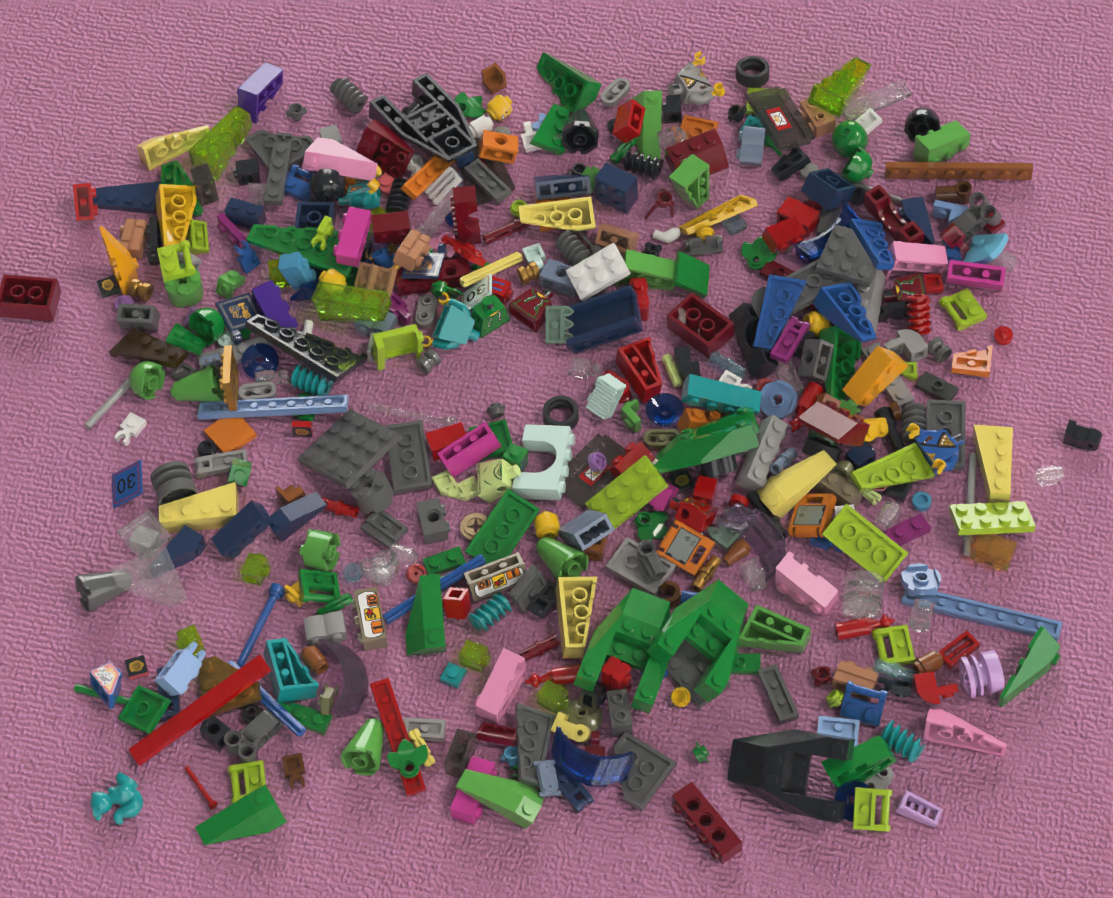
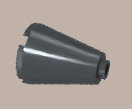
M124 570L79 574L75 577L76 590L81 594L82 598L79 599L86 612L94 611L130 589V584H132L130 574Z

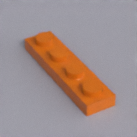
M433 157L402 186L401 190L415 201L449 166L451 167L454 164L455 160L448 163Z

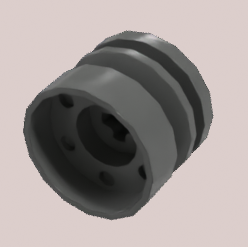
M171 461L158 466L150 475L159 506L198 494L189 466L185 462Z

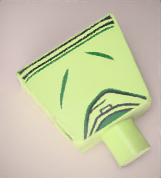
M503 459L477 464L478 496L491 503L502 497L507 489L512 491L514 477L521 474L519 466H512Z

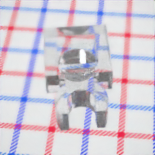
M274 370L255 372L256 383L270 381L276 387V383H289L287 370H282L278 373H274Z

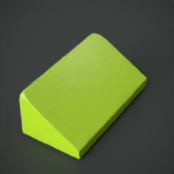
M191 219L186 240L190 242L191 248L189 250L193 255L209 253L207 222Z

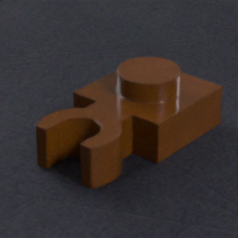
M302 753L282 757L285 776L290 778V788L294 790V783L298 781L301 782L302 788H304L305 780L301 775L306 774Z

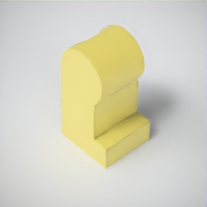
M558 712L551 731L581 743L590 740L591 730L589 727L568 722L569 715Z

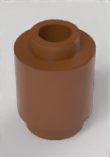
M307 646L302 650L300 659L312 673L320 675L328 669L329 663L327 658L316 646Z
M931 650L915 659L912 667L916 674L928 671L935 672L942 668L944 660L939 652Z

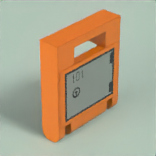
M806 494L795 505L788 528V536L818 538V535H820V537H824L821 534L831 522L834 506L837 501L835 495ZM810 502H822V503H820V504H811Z
M675 519L673 523L678 526V529L670 527L659 545L660 548L664 549V552L656 550V552L661 557L696 577L716 543ZM699 546L705 549V552L697 565L690 561Z

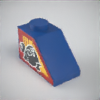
M111 662L90 671V685L109 709L114 708L121 690L122 679L120 669L115 668Z

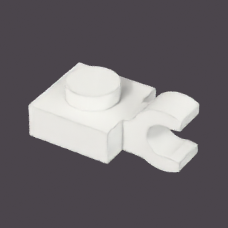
M530 121L523 123L524 134H521L525 153L540 150L541 148L529 144L536 134V131L532 130Z

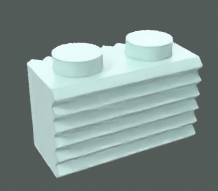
M606 374L598 377L595 381L596 387L588 396V405L586 406L588 410L603 420L612 417L626 388V384H623V382H620L611 374Z

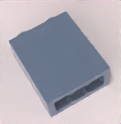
M588 509L561 526L558 531L566 545L584 551L615 529L606 513Z

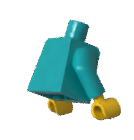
M378 165L375 178L371 181L366 180L365 182L348 187L347 194L338 198L340 206L350 205V207L359 209L380 207L381 192L377 177L381 175L382 171Z
M445 292L441 293L442 296L447 298L445 301L438 299L439 303L444 305V308L432 335L435 339L432 340L429 336H423L429 339V343L422 345L424 347L433 346V348L449 350L458 348L460 344L465 345L468 339L476 342L480 332L472 329L475 320L471 318V313L466 305L454 298L450 299Z

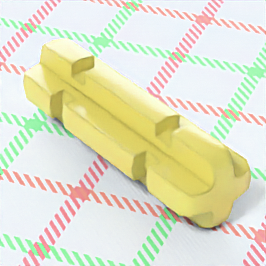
M413 729L408 733L409 738L414 741L415 749L421 745H426L424 739L420 737L421 734L418 729ZM427 746L428 758L424 765L429 767L435 763V759L429 754L430 750Z

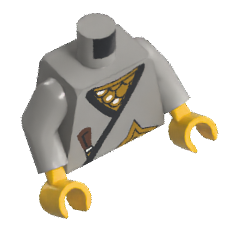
M700 51L695 53V60L693 62L690 61L676 74L674 83L668 87L669 94L680 95V99L684 104L702 106L709 104L715 98L714 96L722 97L725 94L721 82L716 83L713 89L701 68L696 67L697 65H704L706 62L705 56L699 59L702 56Z

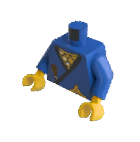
M914 423L907 427L906 431L911 432L909 438L913 439L916 437L915 443L935 475L954 469L958 461V446L964 444L961 434L958 433L950 437L944 429L924 430Z

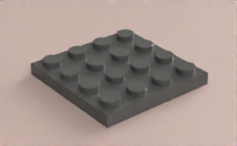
M349 409L297 459L301 465L349 489L401 437L399 433Z

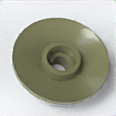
M575 699L566 705L563 713L569 715L568 722L576 725H586L591 731H596L600 727L603 714L599 705L595 714L577 705L579 699ZM580 712L586 713L585 715H579Z

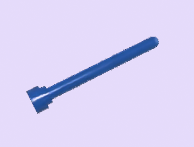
M272 583L268 590L269 599L236 663L240 668L245 665L276 601L282 598L285 593L284 587L280 584Z

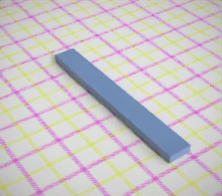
M346 394L238 400L237 411H230L228 404H225L224 401L200 402L197 416L199 420L343 413L348 410L349 396Z
M905 589L901 601L902 605L1034 636L1040 626H1042L1056 642H1058L1063 623L938 592L936 595L910 596Z

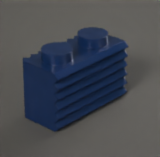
M233 197L230 198L224 210L225 216L233 224L252 229L254 224L264 225L267 220L263 206L243 200L240 201V199H234Z

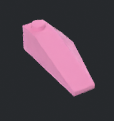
M317 138L305 151L302 169L314 174L319 172V169H333L338 171L339 176L344 178L371 181L375 178L378 164L333 139Z

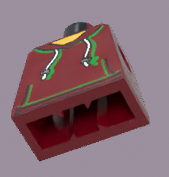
M923 272L894 279L893 290L883 291L884 301H906L909 304L912 301L906 300L907 296L914 294L927 295Z
M534 288L528 289L509 303L510 315L537 333L546 321V306H552L550 299L554 296L553 292L548 288H545L541 293Z

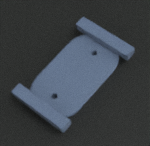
M555 760L533 761V766H537L538 782L542 791L538 793L539 797L561 795V791H557L558 781L554 767Z

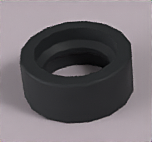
M757 56L744 57L736 64V80L739 84L748 88L761 87L769 80L770 66L763 58ZM752 69L758 70L761 73L753 75L747 74L744 71Z
M561 395L550 398L543 407L544 424L570 426L572 430L579 421L578 405L567 396ZM558 407H564L572 411V416L565 421H555L550 418V412Z
M811 437L806 438L802 449L809 456L825 450L835 462H837L841 452L839 447L827 445L825 441Z

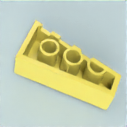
M974 425L972 438L980 463V471L984 479L988 503L1009 502L1013 427Z
M236 482L160 505L159 524L162 533H178L184 525L194 531L224 527L239 512V493Z
M558 577L555 590L563 659L583 657L597 577Z

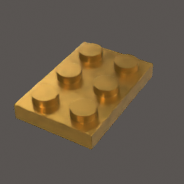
M232 345L224 346V354H221L223 366L220 367L222 377L219 380L220 389L225 392L223 393L224 403L228 404L229 410L237 411L239 370Z

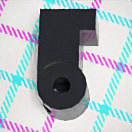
M1069 419L1063 444L1084 450H1098L1102 433L1097 429L1076 425V421Z

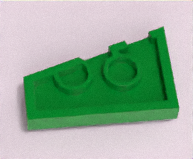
M553 104L529 144L562 156L565 151V147L561 144L563 127L569 119L570 109Z

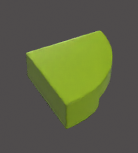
M906 362L909 367L901 375L906 379L917 381V362Z

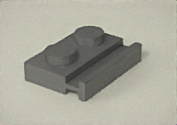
M384 510L379 513L374 511L366 519V522L360 526L361 531L389 550L408 532L407 526Z
M534 565L530 566L509 592L518 610L525 614L528 611L526 607L537 593L540 594L547 584L542 573L538 571L539 568Z

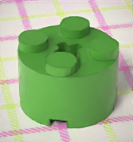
M179 263L180 269H184L185 264ZM197 269L193 276L164 282L169 301L176 307L184 308V306L188 305L191 307L199 303L203 298L204 288Z
M309 529L305 545H302L300 548V556H303L304 566L327 572L333 570L340 555L337 552V546H341L339 535Z

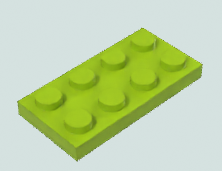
M644 455L585 504L590 510L606 513L613 528L616 529L669 487V485L649 458Z
M1025 502L949 505V513L958 535L1035 532L1036 525Z
M845 504L821 534L882 584L887 581L908 554L907 551L848 504Z

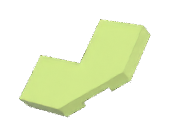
M448 470L431 477L433 484L442 496L468 501L478 496L477 479L474 475L459 483L455 481Z

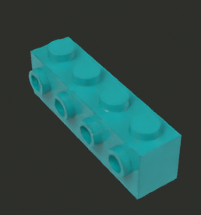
M689 374L683 382L681 402L687 403L690 406L704 407L709 411H720L726 415L737 412V409L741 407H753L755 416H757L760 412L762 392Z

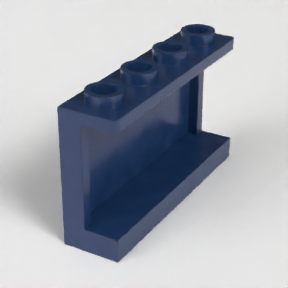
M630 285L568 306L574 310V313L567 317L568 320L574 323L569 329V333L574 337L566 339V344L574 354L643 331L638 294Z

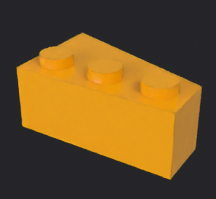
M877 345L842 390L856 404L866 407L909 365L895 352Z

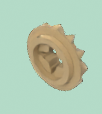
M481 513L467 515L460 525L462 536H465L467 540H473L488 517ZM475 522H477L479 527L477 532L473 529Z

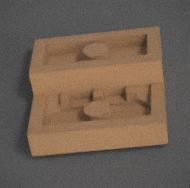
M360 262L351 298L388 307L397 271Z

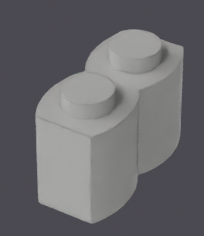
M342 611L310 616L304 619L309 646L321 647L328 642L337 644L348 639Z

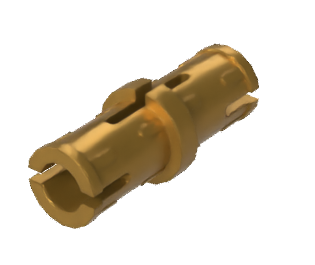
M711 555L706 565L700 568L699 575L690 585L694 591L699 593L707 582L713 579L714 572L722 563L721 559Z

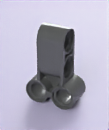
M975 192L970 196L969 203L971 206L953 221L965 233L966 238L963 239L965 242L986 224L996 226L1002 218L1000 212L993 205H990V201L981 192ZM980 200H983L982 203L977 206V203ZM994 212L993 216L988 218V215Z
M266 709L241 732L230 730L224 735L226 750L231 755H239L241 764L258 761L257 751L281 730L283 723ZM233 741H238L236 744H230ZM247 753H251V754H252V755H250V756H248V757L244 756V755L247 754Z

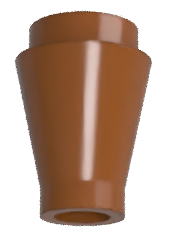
M741 538L739 541L736 540L722 559L730 567L735 562L748 556L752 549Z

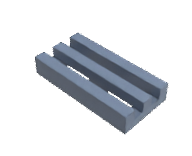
M217 353L200 359L203 368L213 364L218 365L219 368L222 366L219 354Z

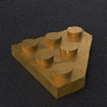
M216 656L203 659L201 661L202 666L199 668L201 696L238 669ZM259 681L255 682L207 718L262 700Z

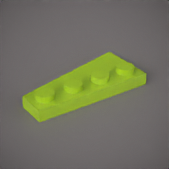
M913 443L853 471L850 476L859 491L930 479L935 476V473L917 444Z

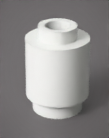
M485 115L469 123L474 139H479L483 130L492 131V126H494L491 118Z

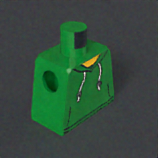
M495 295L485 296L482 302L472 308L471 318L475 320L473 329L480 332L481 339L510 321L505 306Z

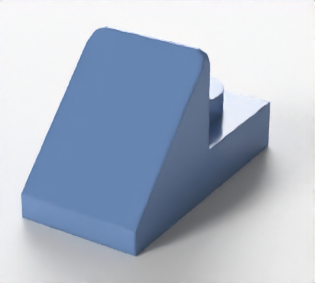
M935 200L932 216L939 219H948L949 226L969 207Z

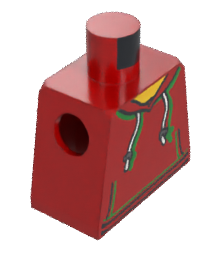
M688 497L683 501L673 498L669 504L670 509L677 511L676 520L699 533L712 526L719 509L692 497Z

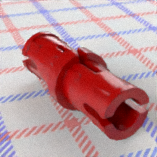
M322 497L323 501L327 504V507L323 510L334 512L337 516L345 515L354 519L358 517L355 515L359 514L358 506L345 504L341 500L334 501Z

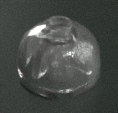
M393 550L376 552L373 554V558L368 559L367 556L360 562L359 566L366 580L376 585L387 586L391 584L400 570L398 555Z

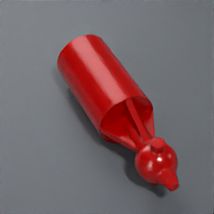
M815 382L807 384L795 408L796 419L789 421V425L792 427L791 432L794 433L796 430L804 427L803 424L797 421L798 417L813 406L817 400V394L823 392V388Z
M882 614L880 620L863 617L835 623L836 637L838 641L870 635L873 630L880 626L882 628L889 627L895 622V619Z
M581 664L551 668V671L542 676L533 673L529 679L525 680V684H531L537 688L541 682L554 684V686L574 683Z

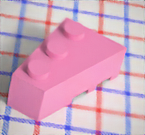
M893 241L888 250L891 251L895 265L892 270L883 269L882 271L886 276L885 281L889 280V277H904L923 272V275L941 273L942 275L948 266L945 246Z
M789 551L776 567L775 587L782 594L791 596L797 603L809 607L813 613L825 617L838 600V590L820 575L815 577L807 570L809 566L805 563L799 564L792 558L794 554Z
M503 648L481 695H478L474 705L477 715L496 724L499 723L527 677L524 657Z

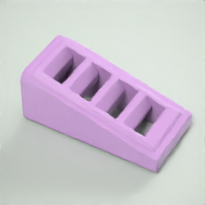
M907 790L901 796L895 810L896 813L934 828L943 811L942 808ZM906 802L910 803L909 807L905 806ZM915 805L918 806L916 811L913 810ZM923 808L926 809L924 815L921 814ZM930 811L934 812L932 819L928 818Z

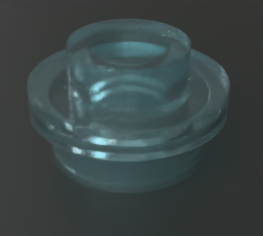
M356 563L348 564L343 571L344 578L349 582L359 581L363 576L361 566Z

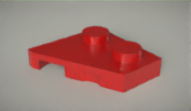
M444 235L441 240L443 243L452 246L454 251L468 261L484 267L486 260L482 257L483 253L475 249V245L467 241L463 243Z

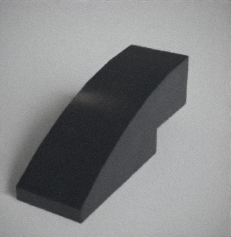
M689 346L674 347V360L682 382L685 381L689 374L701 376L699 361H691Z

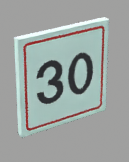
M488 274L463 293L462 303L466 305L468 310L482 302L485 296L492 294L491 274Z

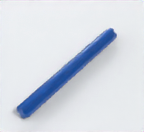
M479 554L440 579L441 591L464 578L465 572L485 565L486 560ZM415 595L384 613L382 616L385 622L390 624L411 611Z
M234 661L227 662L235 668L240 669V667ZM260 686L262 700L259 702L296 736L302 737L306 732V728Z

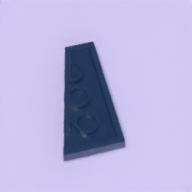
M161 181L96 188V197L93 198L94 205H97L98 209L155 214V195Z

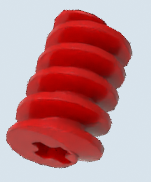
M914 294L906 297V300L912 301V303L906 304L907 307L912 308V310L907 311L908 315H912L911 318L907 319V322L912 323V325L907 326V329L913 330L920 335H926L931 332V328H929L931 321L928 320L931 317L930 313H928L930 311V306L928 305L930 299L927 298L929 296L926 294Z

